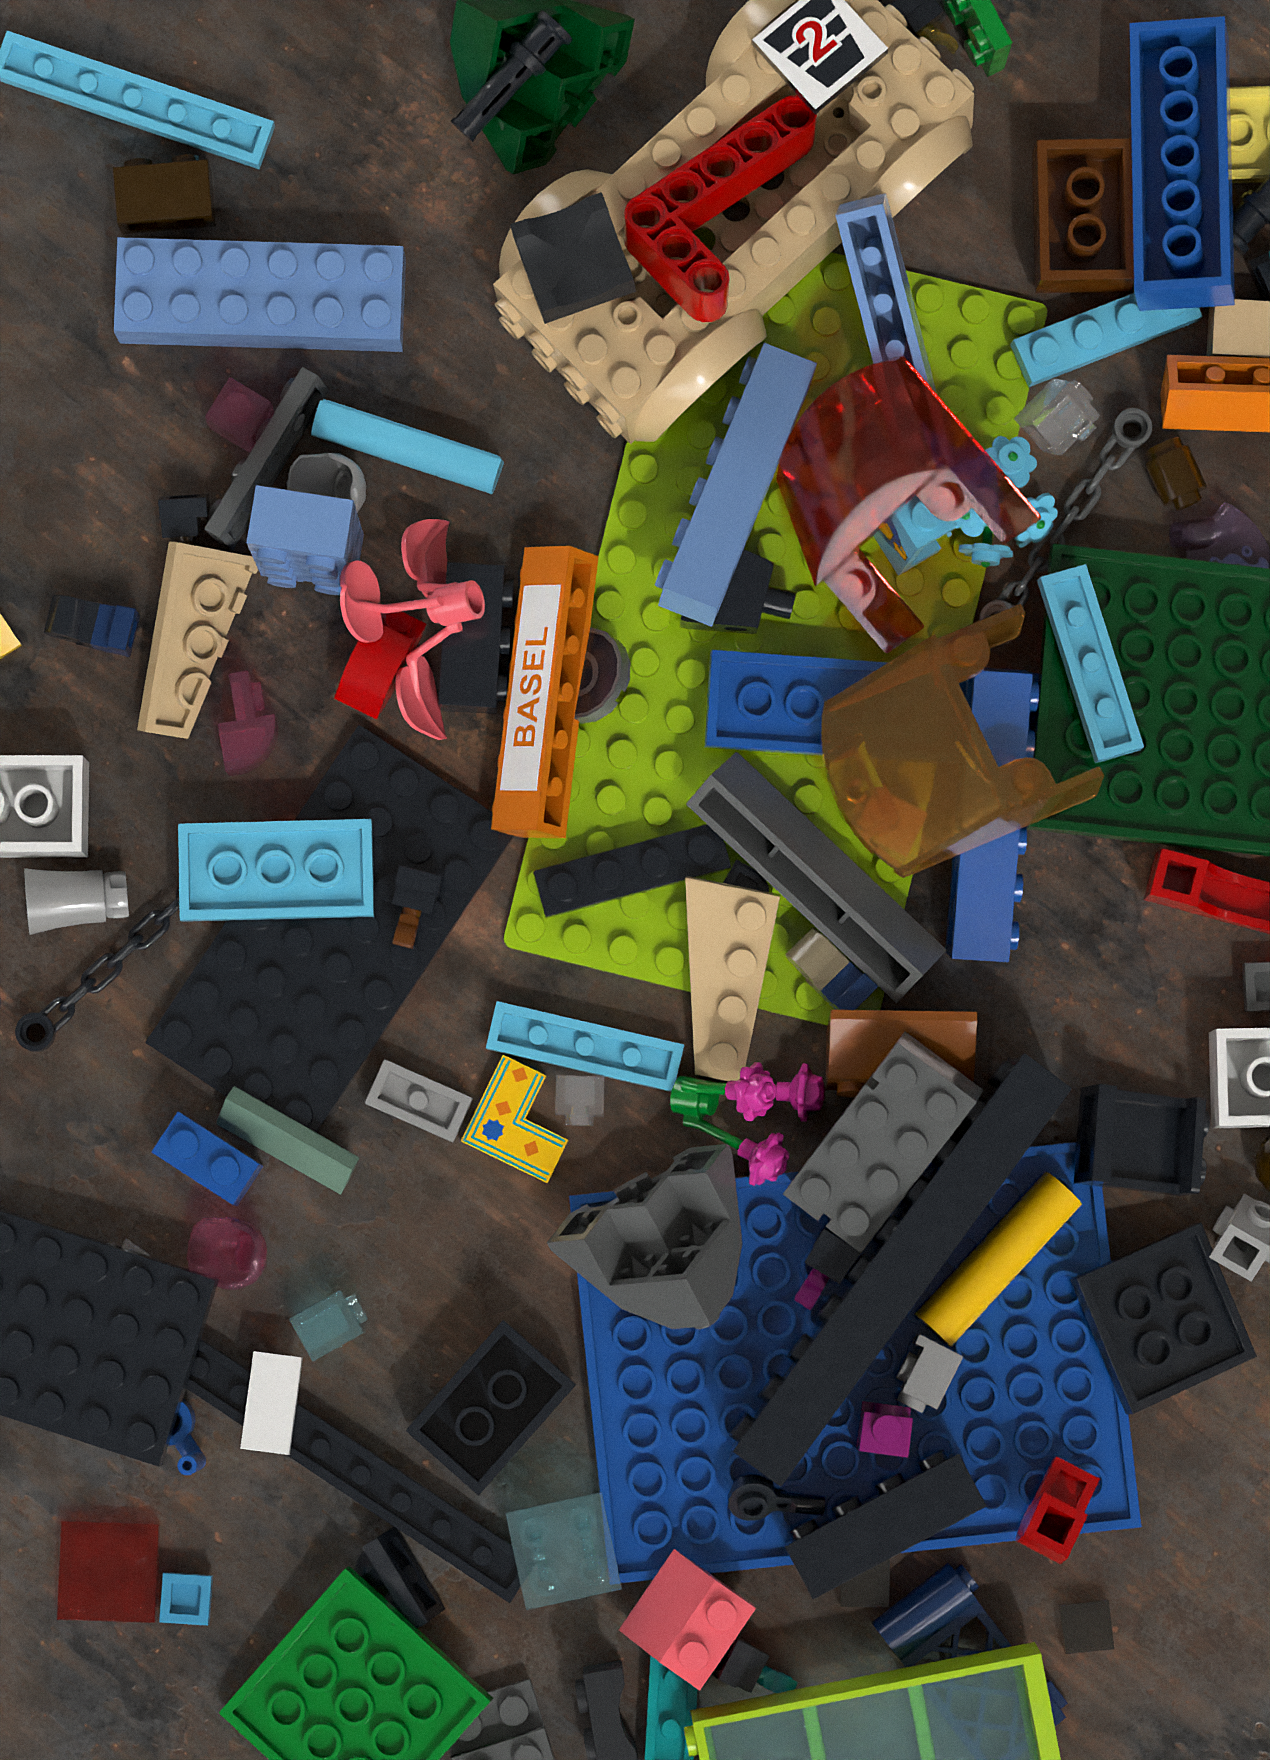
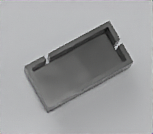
M904 1032L790 1182L783 1195L817 1221L823 1213L827 1215L830 1220L826 1227L862 1253L976 1104L983 1089L907 1032Z

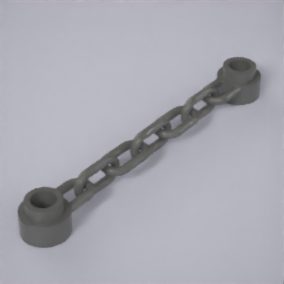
M1129 408L1117 416L1112 428L1113 434L1099 455L1102 465L1093 479L1081 480L1064 504L1066 518L1057 530H1051L1044 539L1034 545L1028 555L1030 569L1023 579L1010 582L997 600L991 601L983 607L978 617V626L985 637L998 641L1006 639L1013 633L1018 621L1017 615L1030 596L1028 583L1036 572L1048 570L1049 559L1044 565H1042L1044 561L1042 557H1038L1035 560L1042 546L1051 536V545L1056 544L1058 541L1059 544L1065 545L1066 540L1063 533L1072 520H1083L1090 513L1101 496L1099 482L1106 472L1119 469L1134 449L1143 446L1152 433V421L1143 410ZM1127 423L1135 424L1139 428V436L1135 438L1127 437L1123 432V426ZM1117 442L1126 449L1119 459L1113 463L1115 456L1109 455L1107 459L1106 456ZM1087 486L1086 493L1091 494L1094 491V494L1082 512L1077 514L1079 507L1075 505L1071 509V505L1082 489ZM1013 588H1016L1014 590L1015 596H1019L1023 592L1015 607L1005 601ZM993 614L1003 616L1006 622L1005 627L1000 630L993 629L988 622L989 616Z

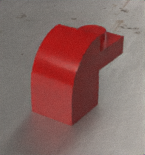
M402 611L381 613L383 634L377 641L365 643L358 640L345 667L334 699L376 720L396 689L397 671L399 668L404 667L406 656L415 649L427 625Z
M1056 1456L1052 1460L1033 1502L1028 1506L1016 1535V1542L1059 1564L1063 1563L1068 1559L1087 1519L1088 1514L1084 1512L1100 1479Z

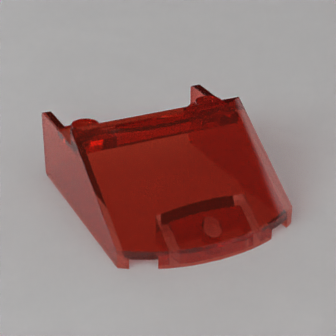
M904 356L893 357L889 360L861 367L838 380L818 396L805 410L789 435L777 470L776 480L815 587L825 582L885 653L891 652L918 634L924 628V624L863 554L860 548L915 495L935 517L946 522L956 521L973 509L1003 544L1022 534L1041 519V515Z

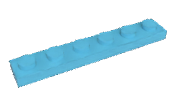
M10 31L6 32L0 48V82L260 170L275 128L274 121Z

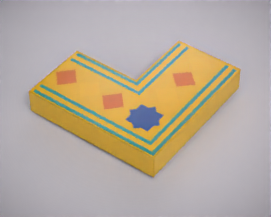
M502 1055L461 1142L548 1184L568 1143V1139L526 1119L546 1075Z

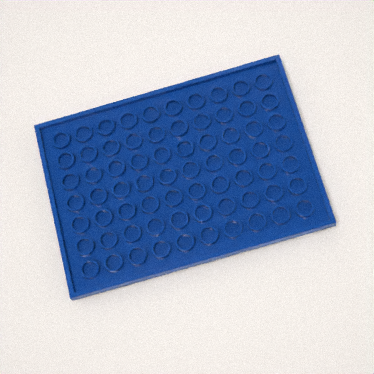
M1077 1142L1035 1146L1027 1149L783 1485L780 1487L774 1483L775 1488L784 1489L786 1493L824 1496L825 1511L823 1516L772 1511L762 1519L746 1521L734 1516L728 1507V1494L733 1483L738 1478L754 1474L770 1480L730 1449L735 1442L729 1436L730 1432L745 1412L754 1417L765 1402L758 1397L762 1388L774 1373L779 1374L781 1377L784 1376L793 1361L786 1357L803 1333L808 1334L810 1337L814 1335L822 1324L815 1317L832 1294L841 1297L851 1284L845 1278L840 1284L829 1279L811 1310L794 1300L795 1295L813 1269V1267L805 1263V1259L813 1248L815 1240L824 1225L828 1224L830 1220L823 1213L817 1221L783 1195L798 1172L783 1173L778 1176L776 1181L765 1180L763 1184H756L755 1186L749 1184V1177L735 1178L743 1242L733 1296L721 1311L719 1319L707 1328L671 1329L625 1311L577 1273L609 1584L653 1580L673 1549L710 1574L794 1565L783 1545L792 1540L788 1533L790 1530L813 1518L817 1525L835 1517L832 1511L833 1507L858 1495L861 1502L878 1494L875 1488L876 1484L901 1472L904 1479L921 1471L918 1464L919 1461L944 1449L947 1456L953 1453L960 1455L987 1507L901 1553L1016 1541V1535L1028 1506L1033 1502L1045 1474L1056 1456L1100 1479L1084 1512L1088 1516L1079 1534L1142 1527L1129 1414H1126L1070 1281V1279L1111 1261L1102 1187L1074 1184ZM930 1162L921 1175L928 1179L937 1165ZM1045 1172L1050 1173L1065 1185L1080 1200L1082 1205L953 1346L949 1347L915 1313ZM614 1191L569 1196L570 1210L573 1212L586 1204L589 1207L602 1206L617 1198ZM901 1200L890 1216L894 1214L899 1218L908 1204ZM872 1238L860 1255L865 1254L870 1258L880 1244ZM916 1334H920L963 1356L938 1409L926 1405L923 1413L911 1408L910 1418H913L908 1458L856 1450L862 1401L909 1407L896 1400L903 1381L897 1379L896 1376L908 1352L917 1355L920 1349L919 1346L912 1343Z

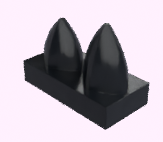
M392 1527L362 1547L363 1551L356 1562L354 1571L371 1586L385 1585L389 1592L384 1595V1598L416 1629L446 1609L397 1528Z

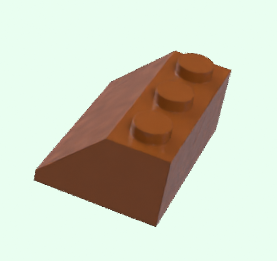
M831 1010L826 1031V1090H837V1095L841 1097H855L904 1032H907L973 1082L977 1012Z

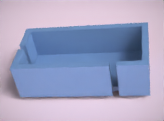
M256 485L246 543L261 576L268 577L267 583L274 586L295 588L296 581H308L315 584L314 590L317 592L340 595L341 571L347 563L360 561L364 537L354 500Z

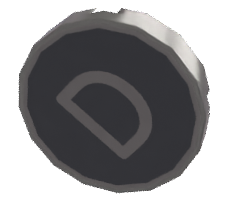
M590 628L574 716V719L578 720L580 724L596 722L611 713L619 703L615 700L620 695L621 690L626 691L630 681L631 662L625 646L611 634L595 628Z

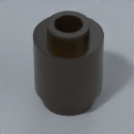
M1180 437L1166 440L1145 452L1149 461L1145 466L1164 507L1174 504L1176 511H1180L1202 500L1200 492L1207 488V484L1189 445L1184 446Z

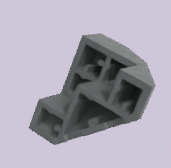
M728 1144L689 1148L672 1157L674 1160L673 1164L667 1171L651 1179L648 1173L645 1172L613 1189L617 1198L598 1207H589L586 1204L571 1212L547 1241L550 1250L625 1311L671 1329L692 1327L704 1329L711 1326L719 1319L721 1311L733 1296L743 1243L733 1155Z

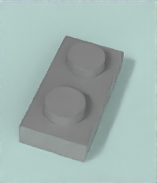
M384 1059L365 1104L454 1143L473 1098Z

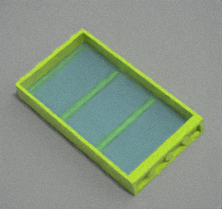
M1035 1642L690 1710L693 1725L684 1727L689 1757L699 1755L700 1760H1061L1042 1655Z

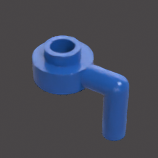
M183 1399L178 1413L180 1422L177 1428L173 1429L169 1446L175 1445L182 1456L177 1465L179 1472L183 1475H191L204 1468L206 1457L191 1436L195 1426V1413L188 1401Z

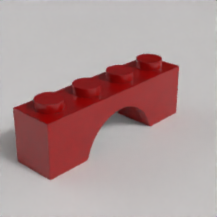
M1164 848L1155 854L1143 900L1270 934V882L1234 873L1216 866L1208 860Z

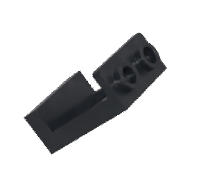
M1106 1084L1081 1087L1074 1184L1173 1196L1199 1194L1200 1186L1204 1183L1207 1170L1205 1159L1202 1158L1203 1142L1210 1126V1116L1206 1110V1098H1178L1117 1090V1086Z

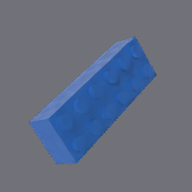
M1225 16L1130 23L1134 292L1139 311L1235 305L1230 73L1229 38Z

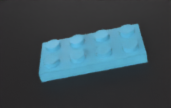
M372 819L178 824L179 908L181 922L374 917Z

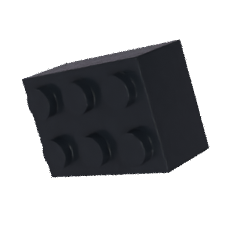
M502 1320L405 1431L479 1496L571 1392L576 1383L511 1325Z

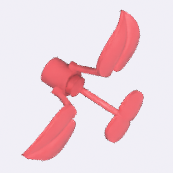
M426 519L415 522L406 528L402 536L401 551L406 572L412 579L417 580L418 590L422 591L427 599L380 604V588L374 572L366 563L352 561L347 563L341 571L340 606L344 623L349 632L357 640L365 643L377 641L382 637L383 624L381 613L426 608L432 622L446 626L406 656L407 666L399 668L396 674L397 701L405 721L418 732L437 740L447 739L438 705L436 684L431 667L422 655L452 633L461 632L463 629L461 622L481 618L485 611V600L480 586L473 580L446 584V536L450 522L440 519Z

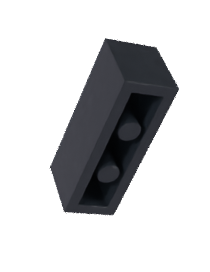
M447 562L446 584L462 583L470 580L475 581L482 590L485 600V611L479 619L461 622L463 628L461 632L452 633L442 640L438 702L440 711L497 714L498 702H506L508 673H500L501 654L510 655L511 626H502L503 608L513 607L514 579H505L504 565Z

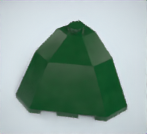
M457 0L453 14L450 46L461 96L466 105L511 56L508 52L511 49L510 45L514 41L520 42L539 21L537 15L541 11L552 17L573 38L569 45L563 44L544 65L546 71L537 77L531 75L482 130L508 172L517 174L544 166L549 162L557 151L554 146L555 140L568 124L574 128L578 125L597 100L595 95L592 94L608 73L615 77L627 62L635 22L634 18L626 14L571 0Z

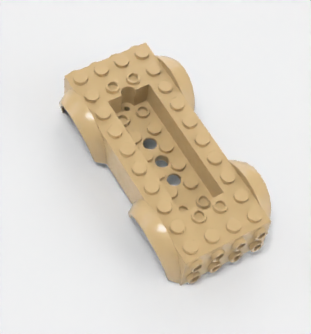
M749 0L733 16L719 36L709 58L706 71V89L614 174L589 169L571 172L557 179L537 194L518 216L515 222L551 214L572 206L586 197L600 192L603 194L620 245L634 278L636 292L544 324L511 229L501 249L499 261L500 278L493 285L498 300L495 306L502 315L499 318L502 326L515 339L518 340L522 336L527 339L534 347L531 353L538 363L548 372L556 369L567 380L564 383V387L569 394L581 405L588 401L600 413L596 419L612 437L616 438L621 434L630 444L635 440L655 442L712 384L767 337L762 316L842 242L835 216L840 204L886 193L893 218L954 160L972 148L971 128L973 125L974 93L972 92L974 87L972 83L958 69H954L951 72L939 60L941 58L940 53L925 37L917 39L906 28L907 22L894 6L888 4L884 7L878 0H845L888 47V54L817 113L813 148L806 156L783 170L784 181L781 186L773 190H767L760 186L739 200L750 209L745 219L733 222L725 218L721 212L697 228L708 229L714 234L716 241L710 251L723 263L729 272L728 307L726 313L720 319L713 322H700L693 319L628 252L624 245V210L632 198L787 96L797 95L752 46V39L799 0ZM642 225V226H640V227L647 228V227H652V226ZM671 257L670 259L681 260L682 258ZM709 289L700 290L703 292H713V290Z

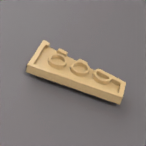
M169 541L138 731L189 738L211 685L209 677L217 657L222 658L229 641L225 638L235 614H240L247 597L244 592L251 575L256 574L258 571L252 556Z
M686 876L695 1075L725 1081H738L741 1068L746 1067L780 894Z

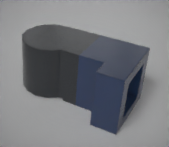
M53 595L43 633L54 638L74 642L79 646L130 657L140 615L135 608L119 605L115 607L69 596Z

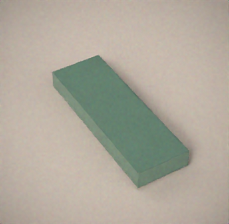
M233 1087L226 1097L216 1122L222 1128L340 1195L349 1183L359 1160V1157L237 1087Z

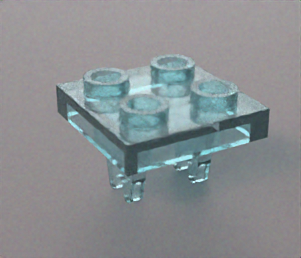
M602 1492L506 1512L526 1610L622 1589Z

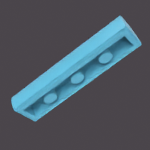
M326 399L319 402L311 431V436L489 494H493L504 465V461L498 455Z

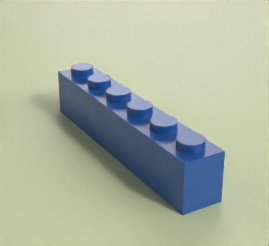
M968 667L945 949L947 950L945 953L952 959L1009 962L1010 950H1017L1019 923L1018 921H1013L1014 902L1020 903L1022 899L1023 875L1017 874L1018 855L1025 854L1027 846L1026 826H1020L1022 807L1029 806L1031 798L1030 778H1024L1026 759L1033 758L1035 749L1034 730H1028L1030 711L1037 710L1039 701L1038 682H1032L1033 674L1025 670Z

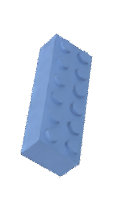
M117 237L114 333L120 344L403 352L406 270L404 247Z

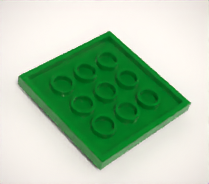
M348 1566L222 1708L219 1714L269 1760H440L494 1698L418 1628L416 1629L356 1571Z

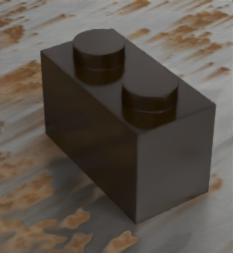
M185 154L172 157L170 163L153 164L150 159L136 158L125 161L124 166L113 167L117 224L122 234L216 227L212 171L208 159L200 160V157L197 155Z

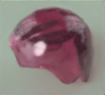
M205 1217L192 1228L186 1258L190 1270L218 1278L217 1287L225 1290H238L253 1285L262 1275L267 1266L268 1249L262 1232L253 1224L237 1217Z

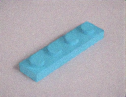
M1133 293L1014 339L1010 346L1029 388L1198 322L1203 316L1199 308L1139 311L1136 296Z
M1086 564L1040 577L1037 580L1094 762L1098 763L1140 751L1144 748Z
M498 1001L496 1002L486 1049L669 1092H672L676 1081L684 1044Z

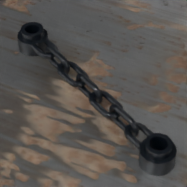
M179 886L175 893L176 899L163 911L152 910L132 927L128 934L129 942L116 954L105 953L84 971L81 976V986L69 997H57L39 1013L26 1014L18 1021L15 1028V1036L23 1048L31 1052H42L48 1049L55 1040L56 1032L74 1016L75 1004L84 995L102 991L122 972V961L135 949L146 950L167 932L170 926V917L180 909ZM156 917L154 924L157 926L163 925L142 943L144 936L142 934L135 935ZM109 960L107 968L112 969L115 967V969L95 986L96 978L88 979L89 976ZM61 1004L59 1010L61 1012L68 1010V1012L54 1024L47 1015L57 1005ZM35 1024H41L45 1029V1036L39 1042H32L28 1035L29 1029Z

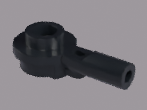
M750 1474L738 1478L733 1483L728 1494V1507L734 1516L746 1521L762 1519L772 1511L823 1516L825 1497L786 1493L784 1489L775 1488L773 1481L766 1480L759 1475Z

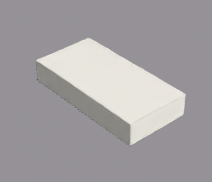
M253 1352L240 1449L290 1455L303 1357Z

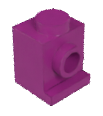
M862 1401L856 1450L908 1458L913 1418H910L911 1408Z

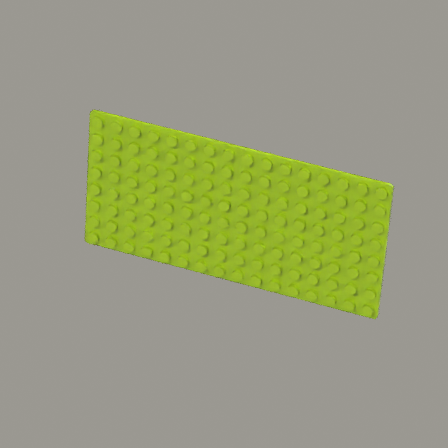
M704 228L693 231L709 250L714 247L716 239L711 231ZM832 252L828 254L762 316L767 337L712 384L655 442L635 440L631 444L628 441L626 443L598 557L590 628L611 634L625 646L631 662L630 681L626 691L621 690L620 695L615 700L619 703L611 713L596 722L579 723L566 838H528L504 934V943L510 949L691 993L685 882L546 919L533 871L706 825L686 803L708 777L736 752L894 901L905 909L924 826L907 858L903 861L854 835L859 823L852 820L851 817L863 794L873 798L878 787L928 812L939 764L705 747L710 652L712 650L963 667L986 568L982 567V565L973 564L971 562L972 557L965 556V553L959 552L958 549L959 545L982 543L983 532L979 536L971 537L966 535L961 527L953 529L951 531L952 536L947 537V535H943L936 539L941 547L938 553L898 576L848 497L854 484L846 473L847 462L851 460L845 452L846 440L843 439L841 434L832 432L825 423L826 411H829L838 422L847 421L850 418V414L845 409V400L850 399L856 404L858 410L857 421L862 431L877 423L885 437H888L895 448L845 255ZM906 270L956 467L954 482L934 487L941 499H943L946 493L956 492L962 484H968L972 488L976 487V476L982 471V454L986 449L992 447L996 437L1004 436L1009 441L1014 437H1018L1029 388L1010 344L1014 339L1044 328L1047 308L1039 302ZM766 343L817 363L810 388L744 547V550L774 563L769 585L797 592L790 620L762 613L757 634L681 628L680 620L682 615L658 606L662 589L656 587L655 583L664 560L667 559L674 562L679 547L672 545L681 519L684 518L691 521L696 506L690 505L689 501L698 478L701 477L708 480L713 466L706 464V459L716 436L724 439L729 429V425L722 423L732 396L741 399L746 385L739 383L748 357L751 356L757 359L763 344ZM1001 506L995 507L992 542ZM725 842L731 868L735 861L739 860L754 869ZM731 869L700 878L723 883ZM767 881L768 886H769V892H770V893H775V894H780V893ZM780 894L757 1009L828 1026L830 1011L834 1009L805 981L806 978L785 956L811 928L819 930ZM838 949L857 969H859L864 974V972L859 967H857L840 949ZM878 986L856 1010H880L885 992Z

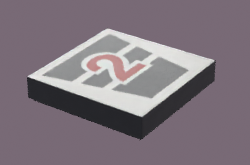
M799 0L752 39V46L815 115L888 54V47L845 0Z

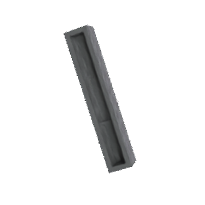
M738 752L715 770L686 803L690 809L894 1002L897 1003L947 951Z

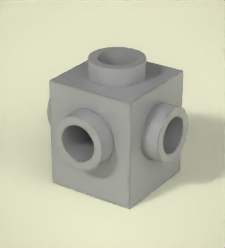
M1243 1194L1235 1209L1226 1205L1216 1221L1212 1231L1219 1234V1237L1209 1258L1252 1282L1264 1261L1270 1263V1205Z

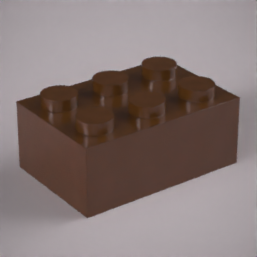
M1132 138L1037 140L1032 152L1035 293L1130 292L1134 284Z

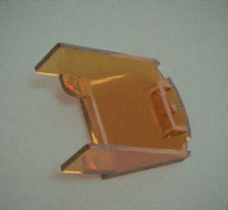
M1022 604L940 638H937L934 634L824 702L821 721V750L825 773L836 804L845 821L864 847L871 854L875 853L894 869V873L902 878L1096 797L1104 778L1100 767L1091 769L1058 784L1055 783L1045 764L1034 758H1020L998 767L961 690L959 683L973 678L984 671L989 662L990 648L1020 635L1026 614Z

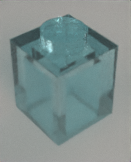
M339 1290L291 1317L289 1321L313 1362L366 1333L361 1323L368 1320V1317L355 1294L346 1298L344 1292Z

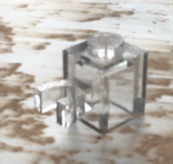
M1052 378L1019 412L1014 420L1043 452L1062 456L1076 440L1084 441L1096 429L1093 423L1099 418L1100 414L1090 404L1093 401V397L1083 385L1075 380L1070 382Z

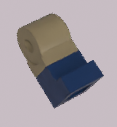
M811 928L785 954L792 965L806 978L805 981L834 1010H856L878 987L865 973L863 974L826 937L814 928Z

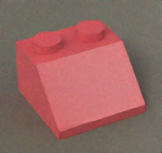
M673 1549L618 1630L658 1662L698 1690H701L756 1607L683 1554Z

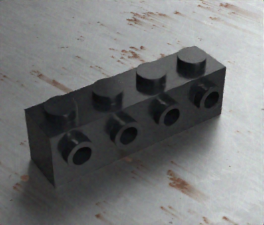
M944 1449L937 1451L918 1462L921 1471L906 1479L903 1478L901 1472L894 1474L875 1485L878 1494L861 1502L858 1495L833 1507L832 1511L835 1517L817 1525L813 1518L790 1530L788 1533L792 1540L783 1545L811 1598L815 1599L987 1507L960 1455L953 1453L947 1456Z

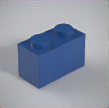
M180 1112L176 1113L152 1150L153 1154L234 1206L239 1205L263 1168V1165Z

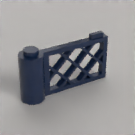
M949 1563L945 1564L871 1622L905 1668L916 1666V1663L931 1651L950 1653L949 1659L956 1658L957 1654L971 1655L991 1651L993 1638L1001 1649L1012 1647L972 1594L979 1586L962 1564L956 1569H953ZM977 1616L987 1629L985 1649L977 1650L958 1647L960 1628ZM952 1635L951 1646L940 1645ZM989 1671L981 1673L980 1685L953 1681L954 1678L922 1684L925 1694L976 1760H988L979 1748L982 1727L1008 1730L1006 1749L992 1760H1013L1027 1749L1025 1734L1015 1741L1016 1731L1024 1732L1023 1725L1017 1724L1019 1700L1015 1682L1014 1689L987 1686ZM1048 1679L1046 1682L1054 1725L1056 1726L1067 1718L1060 1709L1068 1703L1050 1679ZM932 1686L945 1688L943 1700ZM952 1689L979 1692L975 1719L957 1717L950 1710ZM986 1693L1013 1696L1009 1723L983 1720ZM962 1725L974 1726L973 1739Z

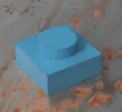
M164 1572L159 1622L208 1626L210 1624L213 1575Z

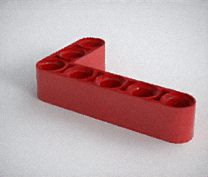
M798 95L787 96L632 198L625 207L624 245L628 252L683 310L697 321L713 322L720 319L726 313L730 278L729 272L723 263L700 241L693 231L806 156L812 150L815 141L817 114L815 115ZM642 225H648V226H652V227L644 228V227H640V226H642ZM671 257H679V258H682V259H681V260H674V259H670V258H671ZM709 289L713 290V292H703L700 290Z

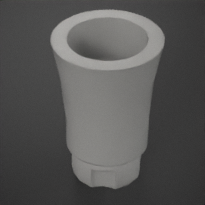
M24 868L29 935L80 924L106 922V917H129L126 872L124 871L103 874V870L47 871Z

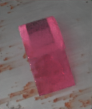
M248 670L229 674L237 721L218 724L225 771L229 777L248 773L262 765L272 753L278 738L279 726L275 714L258 717L257 711L265 710L261 682L252 683Z

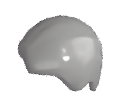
M339 453L300 455L293 462V465L290 466L289 479L286 483L287 490L354 500L357 513L359 512L366 499V482L362 470L354 461Z

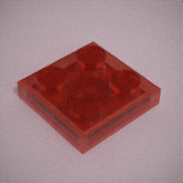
M61 1521L57 1620L155 1623L157 1616L160 1524Z

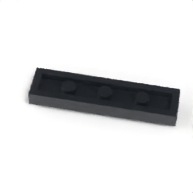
M706 824L533 871L545 918L547 919L685 882L686 876L700 878L731 869V864L724 840Z

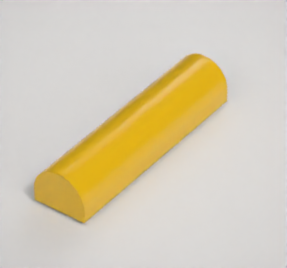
M1045 1172L918 1309L915 1315L949 1347H952L1082 1205L1080 1200L1058 1179Z

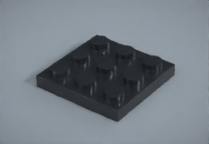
M1201 1222L1193 1223L1070 1279L1126 1414L1137 1413L1257 1357L1218 1262L1209 1258L1213 1249Z

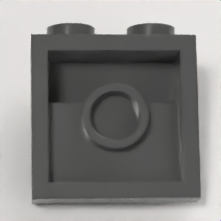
M528 1678L488 1691L487 1693L494 1699L449 1749L451 1760H556L531 1679Z

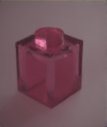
M230 377L207 412L205 419L211 430L250 453L256 444V434L259 427L267 418L273 416L274 410L271 401Z

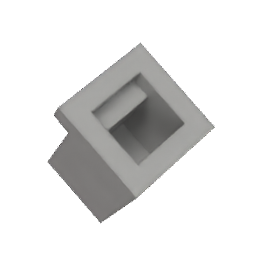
M916 1334L912 1343L919 1346L920 1349L917 1355L908 1352L898 1371L896 1378L903 1381L896 1400L923 1413L926 1405L938 1409L963 1356L920 1334Z

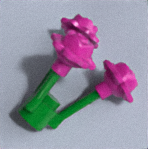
M754 1062L750 1067L741 1068L738 1081L730 1080L727 1083L679 1076L672 1088L670 1105L673 1113L684 1115L683 1126L699 1129L737 1149L739 1156L749 1160V1184L755 1186L756 1184H763L765 1180L776 1181L778 1176L786 1171L787 1160L790 1157L789 1152L782 1147L784 1135L779 1132L776 1134L771 1133L767 1139L757 1144L748 1138L741 1140L703 1120L706 1115L712 1116L715 1113L719 1103V1095H726L729 1100H737L736 1109L738 1112L743 1113L746 1121H753L757 1116H765L767 1110L773 1106V1099L776 1097V1101H790L794 1110H798V1117L801 1122H806L809 1112L821 1110L825 1100V1086L823 1078L814 1075L808 1064H802L792 1082H777L775 1085L773 1078L770 1077V1073L763 1070V1065L760 1062Z

